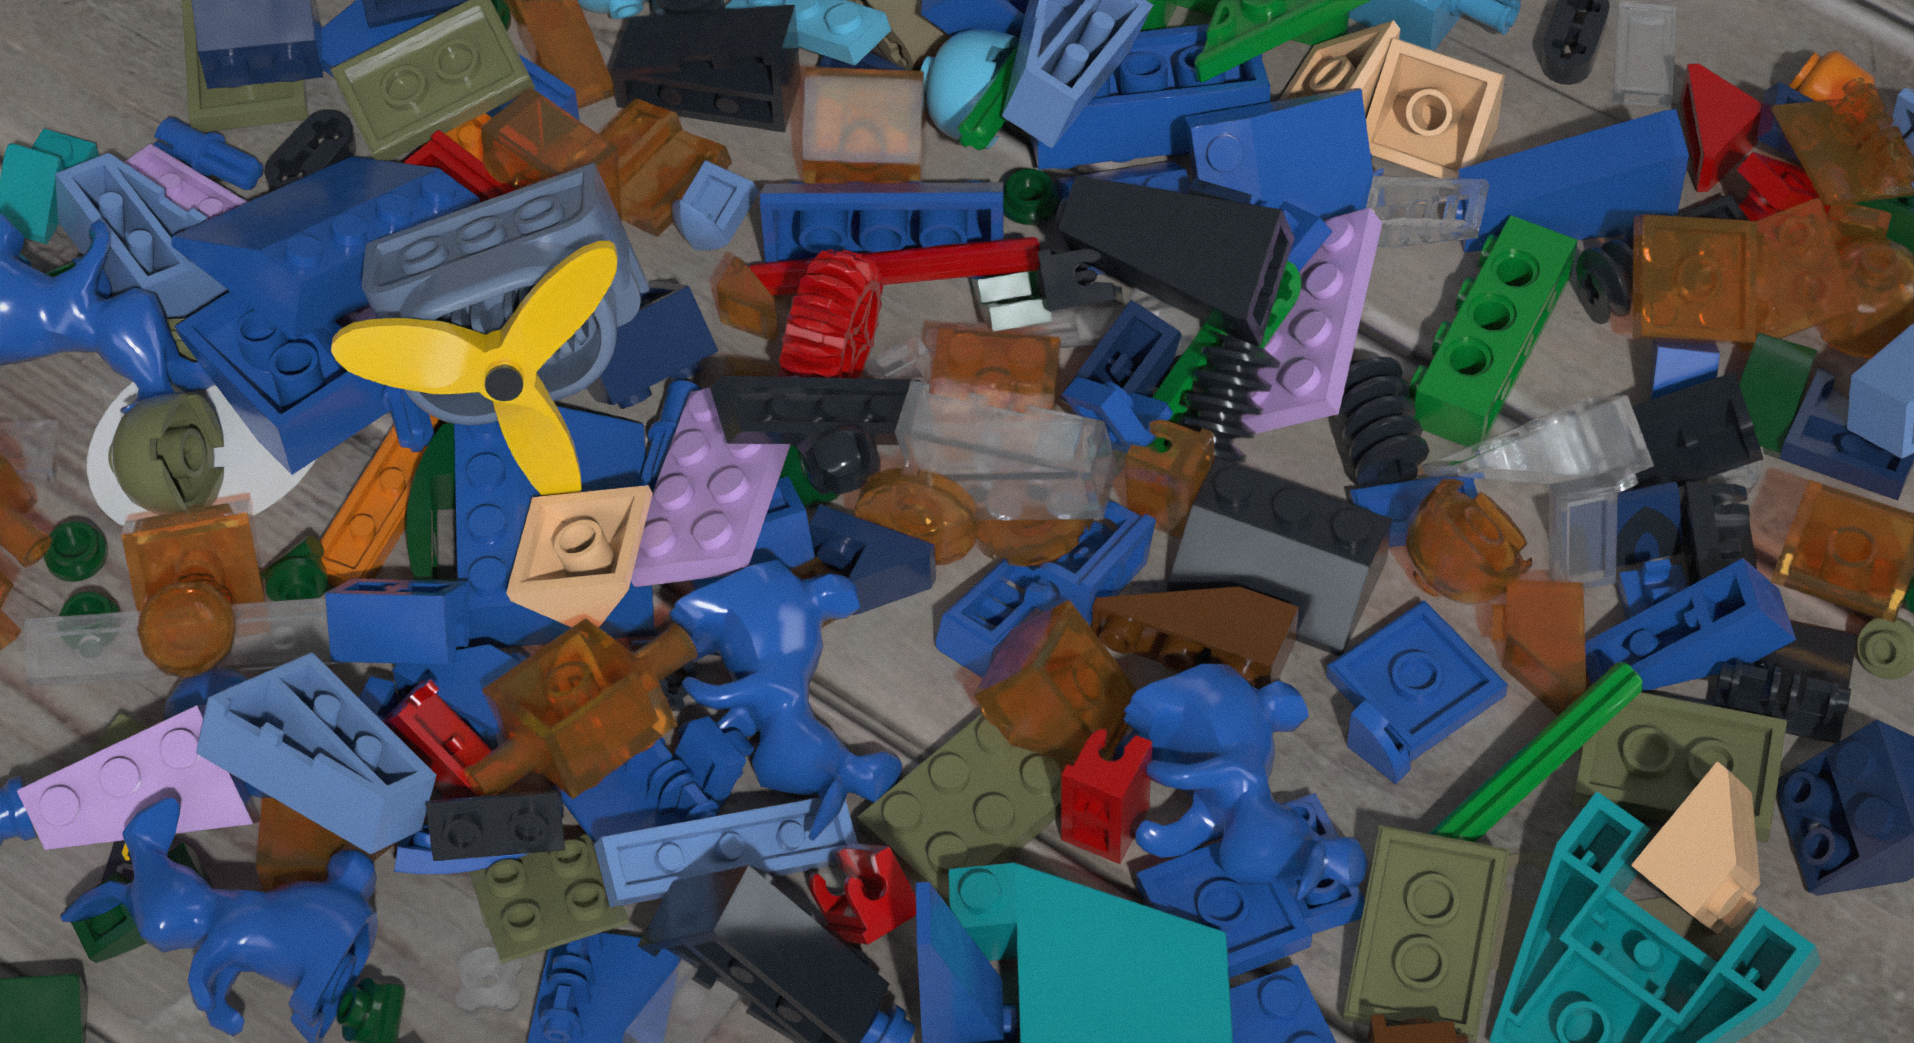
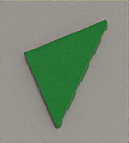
M1220 0L1217 3L1206 32L1207 41L1203 52L1197 55L1194 63L1197 79L1203 83L1371 0Z

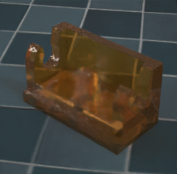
M1156 420L1149 423L1150 433L1158 438H1167L1173 445L1170 450L1164 453L1153 452L1149 447L1130 446L1124 458L1127 509L1142 517L1148 514L1156 519L1154 529L1182 539L1193 502L1214 462V432L1202 428L1199 433L1170 421Z

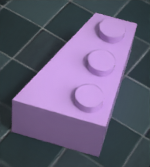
M206 705L194 706L17 790L44 850L124 840L122 832L136 813L163 797L174 798L181 806L176 834L255 824L260 822L261 818L243 780L196 754Z

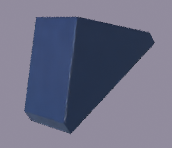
M1131 299L1065 390L1078 376L1100 384L1109 381L1121 387L1127 394L1134 392L1152 398L1169 374L1182 334L1179 330ZM1061 394L1059 398H1060L1064 403H1066L1067 405H1069V403L1067 402V400H1066V399L1064 398V396Z

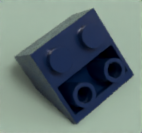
M1876 719L1778 778V798L1809 893L1819 896L1907 882L1914 878V736Z

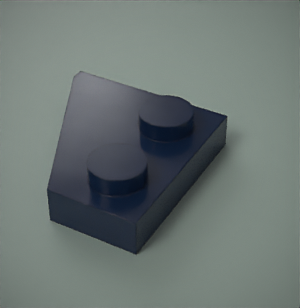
M1819 367L1785 439L1780 459L1899 501L1914 466V453L1902 459L1847 430L1849 400L1833 388L1836 376L1828 370Z

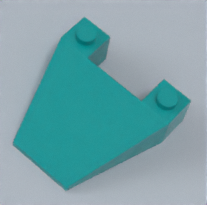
M1596 791L1556 844L1489 1042L1736 1043L1783 1014L1820 965V957L1816 945L1760 906L1721 959L1716 962L1628 899L1623 893L1639 874V871L1632 867L1631 864L1654 836L1649 827Z
M1017 863L949 869V908L988 961L1018 958L1021 1043H1234L1226 932Z

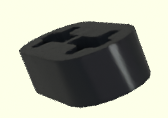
M1558 0L1544 38L1540 66L1544 75L1551 81L1558 84L1572 85L1582 82L1589 76L1606 31L1610 6L1608 0ZM1579 10L1588 12L1583 25L1574 23V17L1578 15ZM1567 45L1576 47V53L1572 55L1571 60L1562 58Z
M323 110L307 118L265 164L264 174L269 193L299 180L296 177L301 172L303 174L302 178L354 156L357 143L350 118L335 110ZM335 136H339L337 141L333 140ZM321 138L325 139V140L319 145V141H318V140H320ZM285 176L288 177V179L285 182H283L282 178H284Z

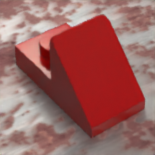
M1751 152L1737 169L1752 185L1747 191L1749 195L1739 207L1761 235L1760 243L1766 249L1775 250L1831 219L1842 209V206L1804 168Z

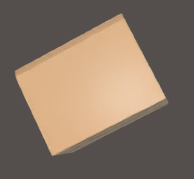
M1393 20L1315 44L1279 101L1361 88L1365 118H1367L1392 38L1399 39L1400 37L1399 26Z
M1392 38L1366 118L1370 153L1373 156L1456 184L1458 169L1481 162L1498 128L1505 74L1398 38Z
M649 486L532 497L506 591L510 601L593 636L629 590L653 494Z

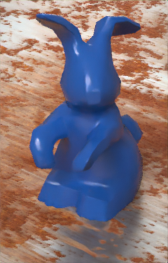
M0 212V366L30 362L64 352H96L113 371L134 382L138 388L137 398L130 405L122 407L120 409L121 413H126L143 399L175 393L170 383L185 393L203 391L215 385L199 362H191L179 356L156 294L140 288H133L111 298V285L106 272L102 269L110 246V236L105 223L98 219L91 224L89 228L91 244L83 257L71 259L75 265L74 268L53 278L32 268L31 262L20 254L24 245V236Z
M777 559L748 566L679 599L675 603V608L669 613L671 619L678 626L667 637H675L677 642L675 651L684 653L689 658L695 657L693 662L707 655L721 657L733 682L718 686L686 676L682 682L683 689L699 705L715 710L731 708L719 722H716V725L724 734L738 730L745 738L760 733V741L752 763L754 773L761 787L790 794L819 795L822 804L808 835L810 840H815L840 813L848 793H854L872 803L876 802L898 783L902 775V763L898 756L885 751L863 756H856L850 753L838 735L816 719L809 702V684L817 669L823 649L822 624L829 619H847L860 608L857 586L851 579L834 573L819 574L810 579H801L791 573ZM689 720L682 723L678 730L680 741L690 722Z
M1200 664L1177 675L1150 683L1134 693L1131 703L1124 710L1126 712L1125 723L1134 729L1116 746L1112 760L1117 761L1123 756L1124 747L1135 735L1152 741V762L1147 766V776L1150 780L1163 786L1181 789L1193 799L1192 807L1177 822L1165 826L1149 820H1144L1140 823L1135 832L1136 843L1145 852L1161 858L1182 856L1203 844L1223 837L1220 845L1219 865L1237 883L1259 885L1301 880L1296 892L1297 900L1303 899L1311 893L1324 876L1348 888L1360 885L1368 870V859L1358 840L1354 837L1328 840L1319 836L1313 831L1307 820L1297 811L1275 802L1269 788L1268 779L1272 772L1275 758L1273 733L1293 732L1309 717L1303 697L1295 687L1281 681H1276L1261 689L1252 687L1229 665Z
M163 797L136 813L122 832L132 859L134 871L132 882L109 881L82 894L60 915L62 922H81L104 914L122 903L133 918L140 936L155 949L163 953L178 949H199L192 960L188 983L193 1003L198 1010L206 1012L211 1027L231 1036L242 1032L244 1019L236 1009L227 1004V999L232 986L241 972H255L294 991L289 1002V1006L294 1010L290 1018L291 1023L308 1043H322L337 1017L338 1006L343 994L350 986L356 985L375 944L378 917L377 911L368 904V900L375 890L377 875L371 858L358 850H340L326 865L328 879L322 882L298 881L273 888L266 892L213 889L192 868L174 863L167 857L168 850L176 834L181 808L174 798Z

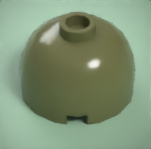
M177 392L143 399L121 418L109 448V465L121 489L132 503L158 515L183 516L203 513L217 500L223 483L224 467L214 468L215 457L213 449L224 447L223 434L215 412L206 399L198 394L186 395V393Z

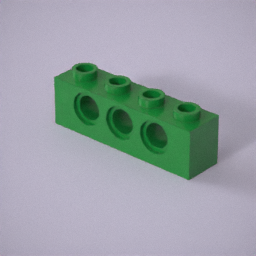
M1510 215L1499 236L1489 235L1478 262V267L1482 268L1476 279L1467 277L1459 291L1455 304V311H1458V314L1453 323L1446 320L1442 322L1432 345L1431 354L1435 356L1430 366L1420 365L1412 378L1408 398L1415 401L1416 413L1414 418L1419 420L1423 431L1472 450L1481 451L1572 276L1577 239Z

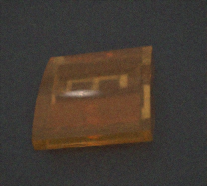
M635 98L561 170V174L595 162L619 218L644 232L659 237L674 222L671 214L672 202L683 198L704 161L706 160L724 169H727L732 164L725 145L684 131L677 113Z

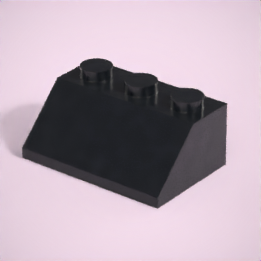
M1216 457L1193 502L1168 582L1167 592L1242 587L1298 606L1296 641L1337 656H1342L1387 562L1392 518Z

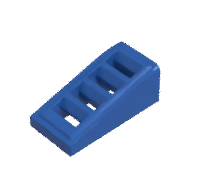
M1011 551L942 615L935 642L936 648L980 677L987 676L1043 613V611L1025 602L1024 594L1006 584L1009 580L1026 590L1032 582L1036 583L1041 578L1035 572L1038 566L1016 552Z

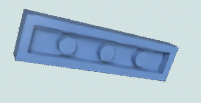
M821 798L601 837L594 844L609 906L612 908L664 898L673 881L746 865L759 868L772 877L838 865L834 852L849 843L858 844L846 799L837 817L815 840H810L808 835L822 804Z

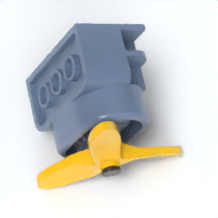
M595 162L366 243L362 289L377 319L353 322L340 329L332 337L331 352L335 360L348 372L376 383L404 389L405 393L418 407L433 417L459 425H483L498 421L515 461L542 496L578 493L582 490L581 469L574 441L554 401L582 391L601 376L613 356L617 340V328L632 321L639 311L641 293L649 291V283Z

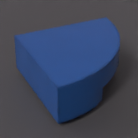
M1365 699L1350 715L1347 747L1394 784H1397L1411 769L1408 750L1406 746L1397 750L1383 729L1390 721L1375 705Z

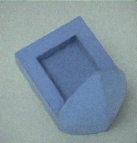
M705 160L683 198L672 202V218L681 235L694 250L720 249L729 244L760 191L753 181Z

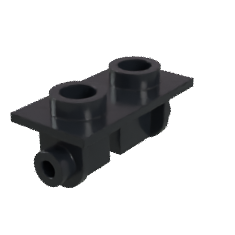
M541 787V791L454 799H451L450 795H443L442 800H430L425 803L433 861L565 850L562 818H564L563 795L558 790H549L548 787Z

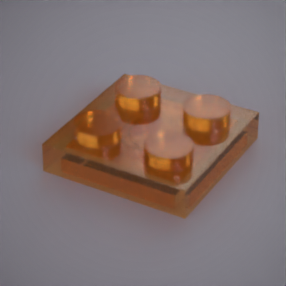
M1646 214L1634 217L1632 339L1740 345L1755 343L1757 221Z

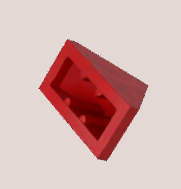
M1687 64L1680 104L1696 192H1708L1758 144L1757 136L1762 103L1701 64Z

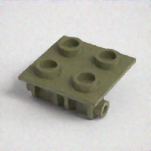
M587 834L565 840V850L529 853L515 860L507 859L496 862L490 868L469 872L479 901L478 905L485 927L489 929L501 964L629 924V919L623 905L612 908L609 906L594 842Z

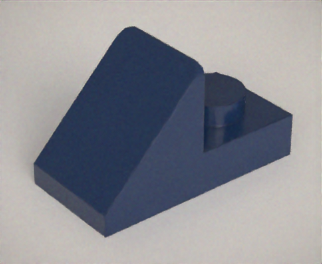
M821 504L809 523L815 559L821 561L825 566L834 571L851 572L849 579L857 586L860 608L852 615H858L929 590L936 580L935 544Z

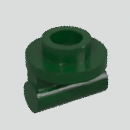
M308 535L262 571L266 594L274 603L291 608H301L318 600L327 591L329 584L328 576L321 557L324 555V549L315 537Z
M370 977L363 979L357 987L350 986L343 994L337 1010V1022L342 1025L344 1040L351 1043H398L406 990L399 985L382 984L380 981Z

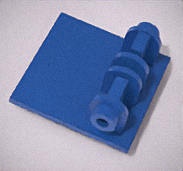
M648 729L639 730L631 736L628 741V746L631 749L628 758L553 787V790L562 792L563 804L594 844L604 836L718 816L720 812L716 802L708 800L698 788V780L691 773H686V765L681 760L671 761L672 754L665 747V739L659 733L651 734Z
M598 933L549 949L527 1043H664L681 958L666 949H661L659 954L654 957L637 947L641 937Z

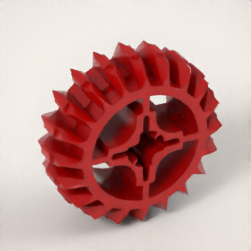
M828 249L827 251L822 250L808 265L806 275L800 279L799 290L796 296L793 297L790 315L786 318L787 326L785 334L781 339L783 347L778 359L781 365L778 377L862 378L864 369L868 366L871 349L875 345L874 338L876 329L879 326V312L883 305L880 300L883 291L882 275L875 261L862 258V254L843 250L841 252Z

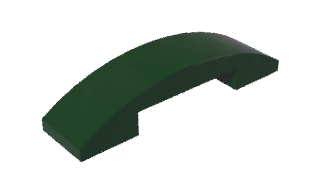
M454 423L442 424L431 439L418 465L410 490L406 535L408 555L414 580L457 581V577L439 579L438 510L456 509ZM456 647V650L465 649V647Z

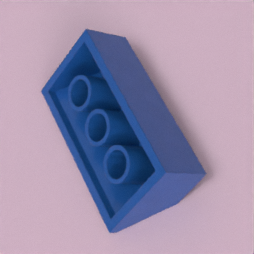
M1209 24L1139 32L1130 52L1053 148L1030 135L1038 170L1050 168L1069 169L1084 164L1110 161L1123 163L1137 158L1163 155L1184 156L1190 154L1184 117L1270 103V83L1261 55L1201 83L1197 79L1194 63L1197 55L1202 53L1207 41L1206 32Z
M853 181L848 183L814 184L790 182L787 184H765L760 193L765 263L815 258L822 250L827 251L828 249L841 252L847 250L860 254L1004 240L1003 182L924 183L910 181L906 183H863Z

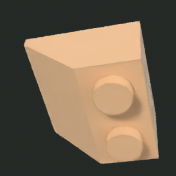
M1718 761L1631 864L1632 867L1716 934H1719L1726 925L1731 929L1735 928L1746 918L1757 900L1752 893L1760 885L1752 792Z

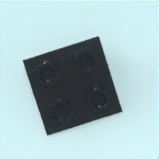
M1791 622L1796 637L1795 641L1749 665H1744L1741 659H1736L1735 665L1722 662L1713 706L1787 720L1785 734L1834 744L1841 740L1844 715L1847 713L1851 695L1849 684L1857 635Z

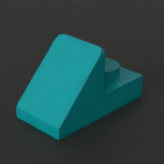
M44 128L31 148L13 143L8 144L0 176V212L9 219L24 238L48 244L59 226L55 173L99 157L96 144Z

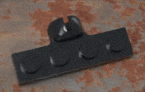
M723 375L710 387L727 444H789L797 447L803 455L802 463L809 484L821 495L831 494V491L835 495L855 491L865 486L870 475L871 477L879 475L881 459L876 445H925L938 434L920 380Z

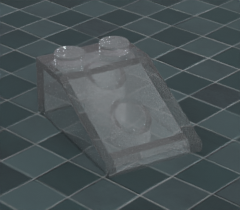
M1627 395L1588 397L1422 466L1426 477L1559 489H1581L1584 496L1601 491L1602 496H1608L1638 484L1635 474L1653 467L1654 464Z

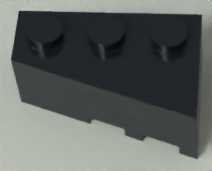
M795 5L629 17L612 68L617 107L785 133L801 81Z
M750 865L673 881L637 946L654 957L659 954L661 949H666L696 967L697 970L691 980L708 990L714 986L717 980L751 1001L746 1010L747 1014L795 1043H860L890 984L870 967L871 962L865 954L841 943L824 928L823 920L816 913L807 908L797 906L777 889V882L771 875Z

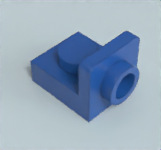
M1077 376L1062 394L1098 444L1136 457L1146 446L1155 440L1159 430L1173 415V411L1166 402L1134 392L1127 394L1121 387L1109 381L1100 384Z

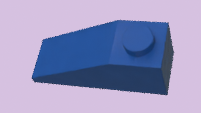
M1742 558L1579 646L1591 685L1614 664L1625 662L1642 678L1643 688L1641 692L1720 674L1722 662L1735 665L1736 659H1741L1744 665H1749L1795 641L1796 637L1779 588Z

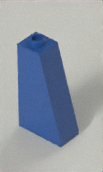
M1664 110L1458 169L1455 194H1448L1446 196V215L1450 230L1459 229L1465 253L1482 251L1490 234L1500 235L1510 215L1577 240L1625 236L1636 231L1642 233L1646 227L1655 224L1663 225L1666 220L1676 217L1678 214L1689 159L1677 110Z

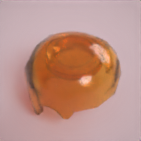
M204 581L175 582L159 589L156 595L152 596L142 607L137 626V633L144 656L164 674L182 678L200 677L214 671L231 655L238 631L231 603L220 591Z

